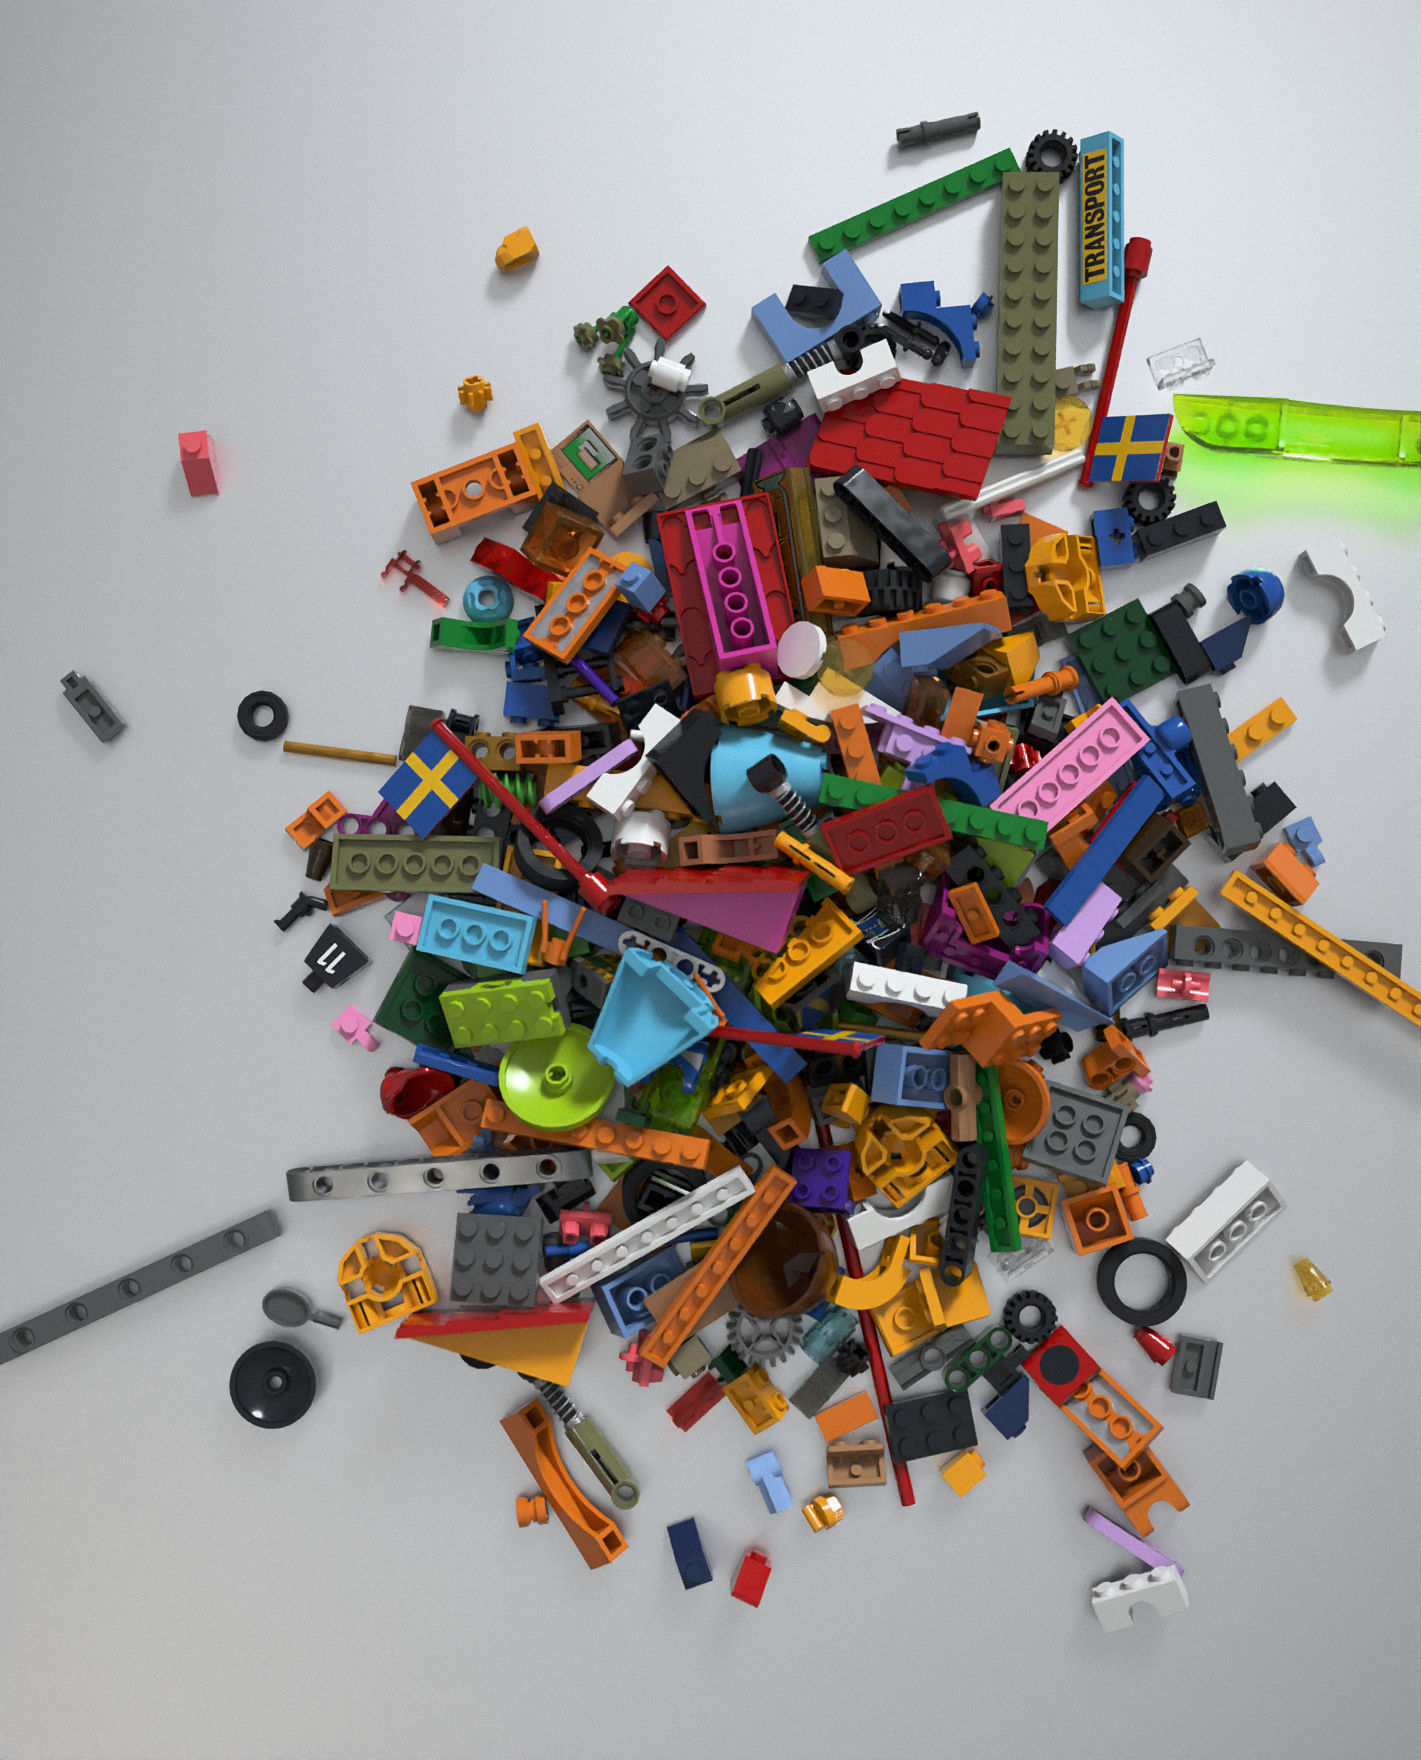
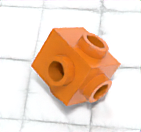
M988 720V723L978 721L977 728L971 732L969 746L973 749L974 755L978 756L977 760L994 764L995 760L1003 762L1005 754L1010 755L1013 747V738H1010L1011 733L1002 722ZM990 741H997L995 748L988 747Z

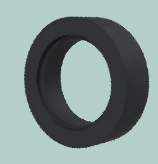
M564 804L546 815L541 806L530 812L544 828L558 826L574 832L581 839L585 848V858L579 864L588 873H595L603 852V838L598 825L587 813L567 804ZM521 822L514 843V858L518 869L524 877L534 885L549 891L565 892L579 888V881L567 869L550 867L537 858L531 845L533 834Z
M644 1159L639 1160L625 1173L622 1183L623 1207L628 1220L634 1225L650 1216L645 1210L637 1207V1191L640 1183L648 1174L659 1169L679 1171L690 1180L695 1190L707 1183L704 1171ZM696 1225L695 1227L689 1229L688 1231H686V1232L680 1234L679 1236H677V1237H675V1238L681 1237V1236H683V1235H685V1234L691 1232V1231H692L694 1228H696L698 1225Z
M1134 1237L1132 1240L1114 1245L1104 1254L1098 1266L1096 1283L1102 1302L1111 1313L1131 1325L1148 1327L1163 1323L1179 1310L1185 1299L1187 1276L1181 1260L1169 1247L1153 1239ZM1136 1254H1150L1157 1257L1165 1266L1168 1274V1288L1164 1297L1156 1305L1146 1309H1134L1126 1306L1119 1299L1115 1289L1117 1269L1124 1260Z

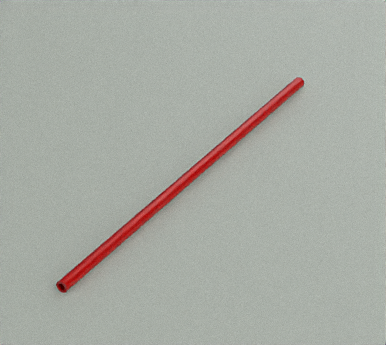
M815 1125L820 1149L833 1145L830 1125ZM835 1214L849 1277L852 1279L862 1278L864 1274L858 1249L848 1237L841 1214ZM868 1309L857 1310L864 1343L869 1351V1355H871V1358L868 1360L901 1505L910 1506L916 1502L907 1462L894 1463L890 1448L883 1404L892 1403L893 1401L875 1323Z

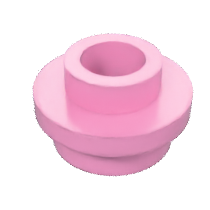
M1133 1070L1127 1078L1142 1095L1147 1091L1151 1092L1153 1090L1151 1083L1154 1081L1149 1074L1141 1078Z

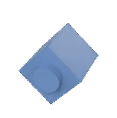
M633 562L615 583L631 605L648 613L666 592L651 570Z

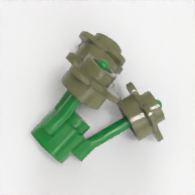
M622 306L616 313L612 312L606 319L598 318L594 327L588 322L577 324L573 327L575 332L574 338L580 347L588 351L591 348L593 349L595 343L599 341L598 331L604 343L616 342L619 344L614 355L605 354L604 358L598 357L597 362L600 364L598 368L601 374H611L623 378L624 375L621 372L625 364L620 357L630 338L636 333L634 327L639 322V318L630 307Z

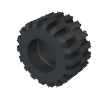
M878 569L863 572L871 602L856 616L861 618L879 615V617L884 616L887 619L897 616L896 614L900 611L913 610L915 612L922 610V580L914 572L899 569Z

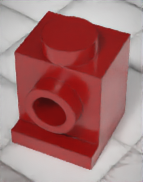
M993 559L976 561L973 564L975 570L966 574V578L971 582L969 597L980 596L982 591L996 589L1002 592L1001 570H1003V564Z

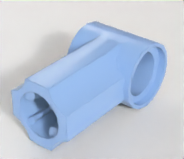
M774 1451L746 1462L755 1485L759 1486L770 1515L782 1512L793 1505L791 1496L781 1475L783 1473Z

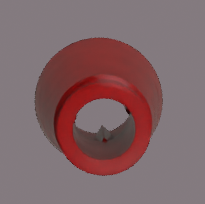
M1140 1327L1133 1335L1154 1364L1157 1362L1163 1366L1177 1350L1172 1345L1173 1342L1150 1327Z

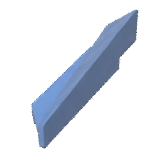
M1010 960L1007 961L993 982L995 987L1010 992L1016 998L1039 1011L1057 1008L1063 1015L1059 1022L1077 1032L1100 1024L1111 1025L1115 1023L1102 1011Z

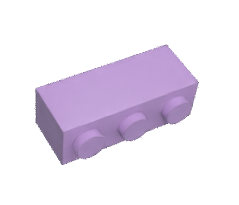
M1100 881L1067 926H1061L1058 922L1049 934L1048 955L1066 970L1076 965L1081 966L1090 955L1088 950L1091 945L1096 944L1103 936L1104 930L1102 929L1105 924L1117 915L1119 909L1116 907L1122 898Z

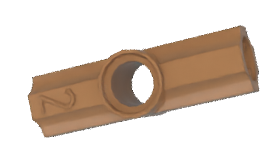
M968 1051L949 1052L950 1086L944 1091V1102L951 1110V1138L953 1141L959 1142L977 1140L976 1106L981 1103L983 1097L982 1090L975 1081V1059Z

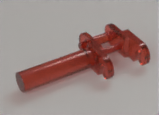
M406 550L398 552L397 559L392 558L385 567V572L381 573L380 576L384 579L393 568H397L407 576L404 586L402 585L399 589L401 592H404L410 584H413L443 607L450 601L447 595L418 574H414L416 570H420L421 567L419 565L421 561L417 560L415 562L406 556ZM402 560L411 566L409 571L399 565Z

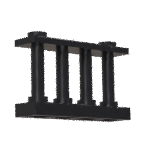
M545 604L534 606L536 617ZM542 650L554 716L565 714L564 703H569V699L599 694L590 684L571 688L561 686L560 679L565 678L564 675L579 672L570 663L567 665L562 664V661L556 662L555 657ZM613 655L611 657L603 656L583 660L592 670L609 667L611 680L603 682L620 698V693L625 692L622 675L616 676Z

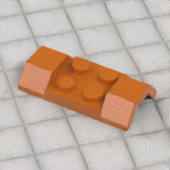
M503 1057L493 1063V1065L500 1067ZM467 1079L408 1119V1122L420 1134L433 1156L461 1154L473 1146L474 1135L481 1136L480 1125L487 1099L504 1102L500 1087Z

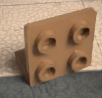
M620 460L616 461L578 495L582 502L599 513L596 519L613 539L618 537L659 500L654 493L636 497L632 496L622 477L624 464Z

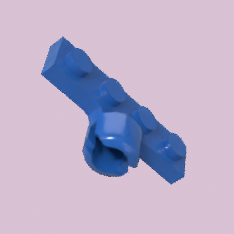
M1129 698L1119 703L1149 737L1150 741L1139 749L1134 756L1151 778L1166 793L1169 801L1172 803L1193 790L1196 786L1195 781L1175 758V754L1189 746L1192 740V734L1186 723L1178 716H1171L1160 724L1152 726L1144 719Z

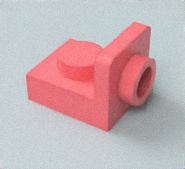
M1006 497L999 500L998 504H995L994 501L981 507L983 516H988L989 523L1022 516L1026 509L1023 498L1015 500L1014 497Z

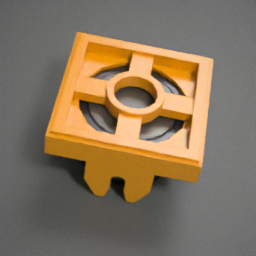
M1012 1174L1020 1235L1051 1240L1060 1183Z

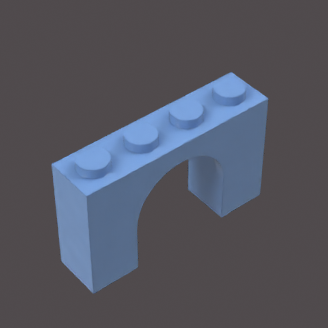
M847 249L822 263L821 274L830 288L839 289L844 294L840 305V312L829 325L817 329L799 325L791 318L776 293L752 307V319L782 365L786 363L792 364V360L797 361L799 356L805 357L806 353H813V349L819 350L820 345L826 346L827 342L833 340L840 329L846 325L851 324L858 327L862 324L869 323L870 325L879 318L878 314H880L882 303Z

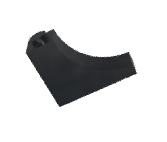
M693 708L645 757L693 816L708 823L715 816V813L711 809L706 797L704 771L709 753L723 733L717 726L719 723L717 718L710 711L706 710L704 712Z

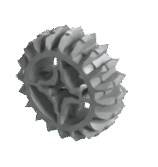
M741 1305L735 1307L739 1313L729 1312L728 1316L736 1321L726 1323L727 1329L735 1330V1332L727 1335V1340L737 1339V1342L731 1346L732 1351L742 1348L743 1350L739 1353L738 1357L740 1360H743L749 1354L748 1364L753 1366L756 1358L760 1359V1368L765 1367V1359H770L771 1366L776 1367L775 1357L779 1356L780 1360L785 1363L787 1361L784 1355L785 1351L790 1355L795 1354V1350L790 1344H801V1340L794 1337V1334H803V1328L794 1326L803 1321L801 1316L786 1318L788 1321V1333L786 1338L783 1339L775 1329L779 1319L761 1318L752 1315L743 1309ZM744 1317L754 1327V1332L747 1343L740 1331ZM757 1322L759 1324L763 1322L764 1325L765 1322L770 1323L769 1327L772 1334L766 1335L765 1332L764 1335L759 1334L760 1328ZM762 1341H771L778 1345V1347L768 1351L754 1349Z

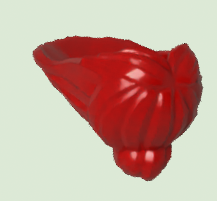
M390 1067L386 1071L385 1078L380 1086L382 1108L386 1114L395 1115L402 1119H410L441 1095L454 1089V1079L451 1073L432 1067H412L408 1069Z

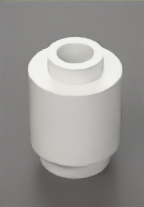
M660 356L658 361H652L648 376L652 377L651 384L675 393L677 390L684 393L691 370L685 369L686 366Z

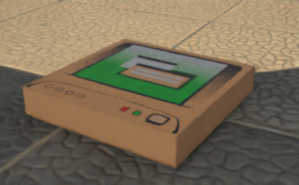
M586 420L551 450L560 474L578 495L616 461L620 460L624 464L623 459L589 420Z

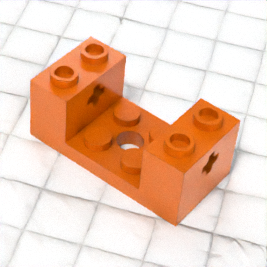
M517 442L411 482L430 535L436 545L461 536L460 527L510 507H512L515 515L535 507L539 502ZM479 483L482 486L481 493L475 497L469 496L466 493L468 485Z

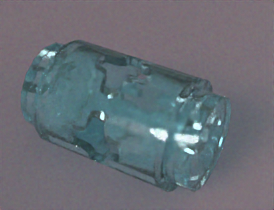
M839 1305L830 1306L821 1322L817 1321L802 1337L803 1341L799 1346L813 1361L821 1365L824 1361L827 1362L856 1330L855 1326L859 1321L845 1307Z

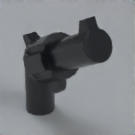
M301 891L299 898L290 906L292 909L281 920L276 919L273 922L285 932L299 917L311 916L313 914L311 908L326 911L328 901L314 896H306Z

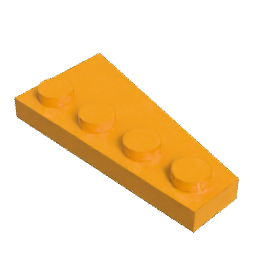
M828 896L821 903L822 908L819 912L807 920L805 923L806 928L798 938L794 937L787 945L788 950L781 958H777L754 986L757 993L773 1011L864 938L861 930Z

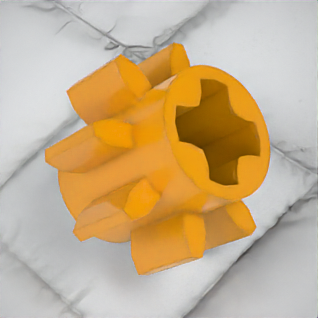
M481 376L466 377L463 380L464 386H458L460 404H466L469 410H482L487 407V401L493 400L490 382H484V378Z

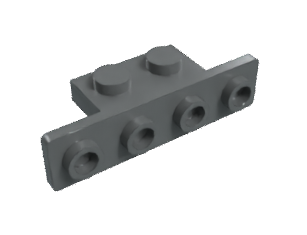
M1171 864L1152 884H1140L1133 891L1135 895L1128 902L1123 901L1116 907L1119 911L1103 927L1104 934L1097 942L1096 948L1099 950L1101 947L1132 938L1149 921L1147 918L1149 913L1158 906L1163 908L1170 901L1167 898L1168 895L1179 886L1183 889L1189 883L1188 879Z

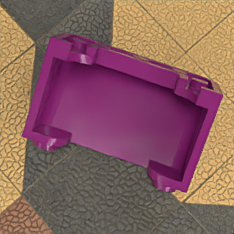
M944 870L937 885L922 939V947H926V954L995 981L1008 960L1035 973L1048 955L1050 914L1043 908V905L1035 902L1023 903L1026 909L1031 907L1041 920L1038 923L1041 933L1023 947L1015 946L1011 951L999 936L972 945L948 897L950 890L959 887ZM1007 911L1003 918L1014 920L1018 913L1016 911L1015 913Z

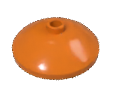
M1019 1059L1015 1062L1011 1060L997 1066L1007 1143L1008 1145H1018L1034 1139L1045 1127L1050 1113V1096L1043 1078L1032 1066ZM1017 1094L1021 1097V1103L1017 1101Z

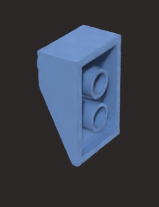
M982 622L899 632L901 667L911 670V674H921V677L937 676L939 670L949 669L998 637L1000 629Z
M891 647L886 649L874 664L857 668L847 678L848 681L900 713L908 709L930 688L917 674H911V670L901 667V657Z
M1163 928L1101 947L1094 954H1090L1085 963L1082 964L1084 994L1090 1003L1110 1017L1157 976L1158 968L1165 969L1168 966L1167 931Z
M886 1043L877 1044L871 1101L950 1110L944 1102V1091L950 1086L949 1052L953 1051L937 1049L926 1051L920 1047Z
M669 1245L640 1257L590 1285L611 1334L625 1339L655 1321V1318L645 1306L643 1299L685 1272L674 1245Z

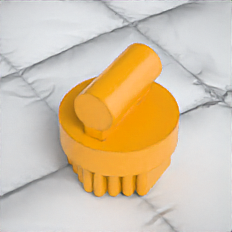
M830 1493L818 1496L811 1501L810 1505L801 1510L814 1533L822 1529L828 1530L844 1518L841 1504L836 1496Z

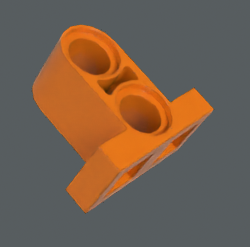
M1113 1024L1103 1030L1107 1041L1085 1055L1080 1062L1087 1083L1093 1090H1103L1133 1070L1141 1078L1151 1072L1143 1052Z

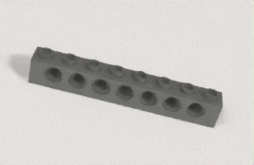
M1171 925L1168 960H1176L1177 966L1193 967V962L1204 963V968L1221 969L1222 964L1232 965L1233 971L1250 972V967H1259L1260 973L1278 974V969L1288 970L1289 976L1306 977V972H1316V978L1334 979V974H1336L1318 961L1314 965L1310 964L1307 958L1308 954L1276 933L1188 925ZM1341 939L1363 955H1369L1375 963L1400 979L1403 944ZM1197 940H1202L1205 944V952L1202 955L1197 954L1194 946ZM1226 942L1233 946V954L1229 958L1223 953V946ZM1254 945L1259 946L1261 949V957L1258 960H1255L1251 955V949ZM1283 947L1289 952L1287 962H1283L1279 957V952Z

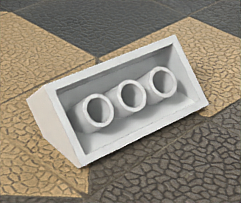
M1246 1160L1241 1166L1235 1168L1231 1176L1220 1186L1216 1187L1200 1206L1194 1208L1190 1216L1179 1226L1175 1227L1165 1241L1207 1285L1287 1207V1204L1271 1180Z

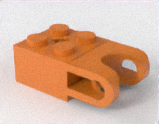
M1097 1444L1083 1453L1092 1469L1143 1538H1146L1154 1531L1148 1518V1511L1153 1503L1160 1500L1167 1501L1178 1512H1182L1190 1506L1187 1498L1149 1446L1125 1471Z

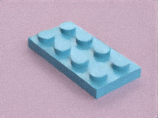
M429 894L416 950L525 975L538 918Z

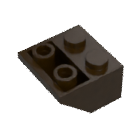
M1153 811L1117 860L1141 885L1152 884L1192 843L1173 823Z

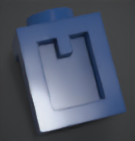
M534 616L518 621L517 628L519 629L520 636L514 653L519 665L535 663L543 659L542 650L527 642L523 637V634L535 620Z
M515 653L509 654L510 661L505 662L507 679L512 678V682L528 684L547 681L545 666H540L539 663L535 662L523 664V668L518 669Z

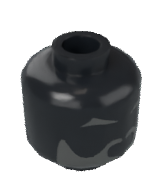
M782 396L763 408L764 419L761 420V424L768 435L773 433L777 438L782 439L801 427V419L804 418V415L794 398L789 399Z

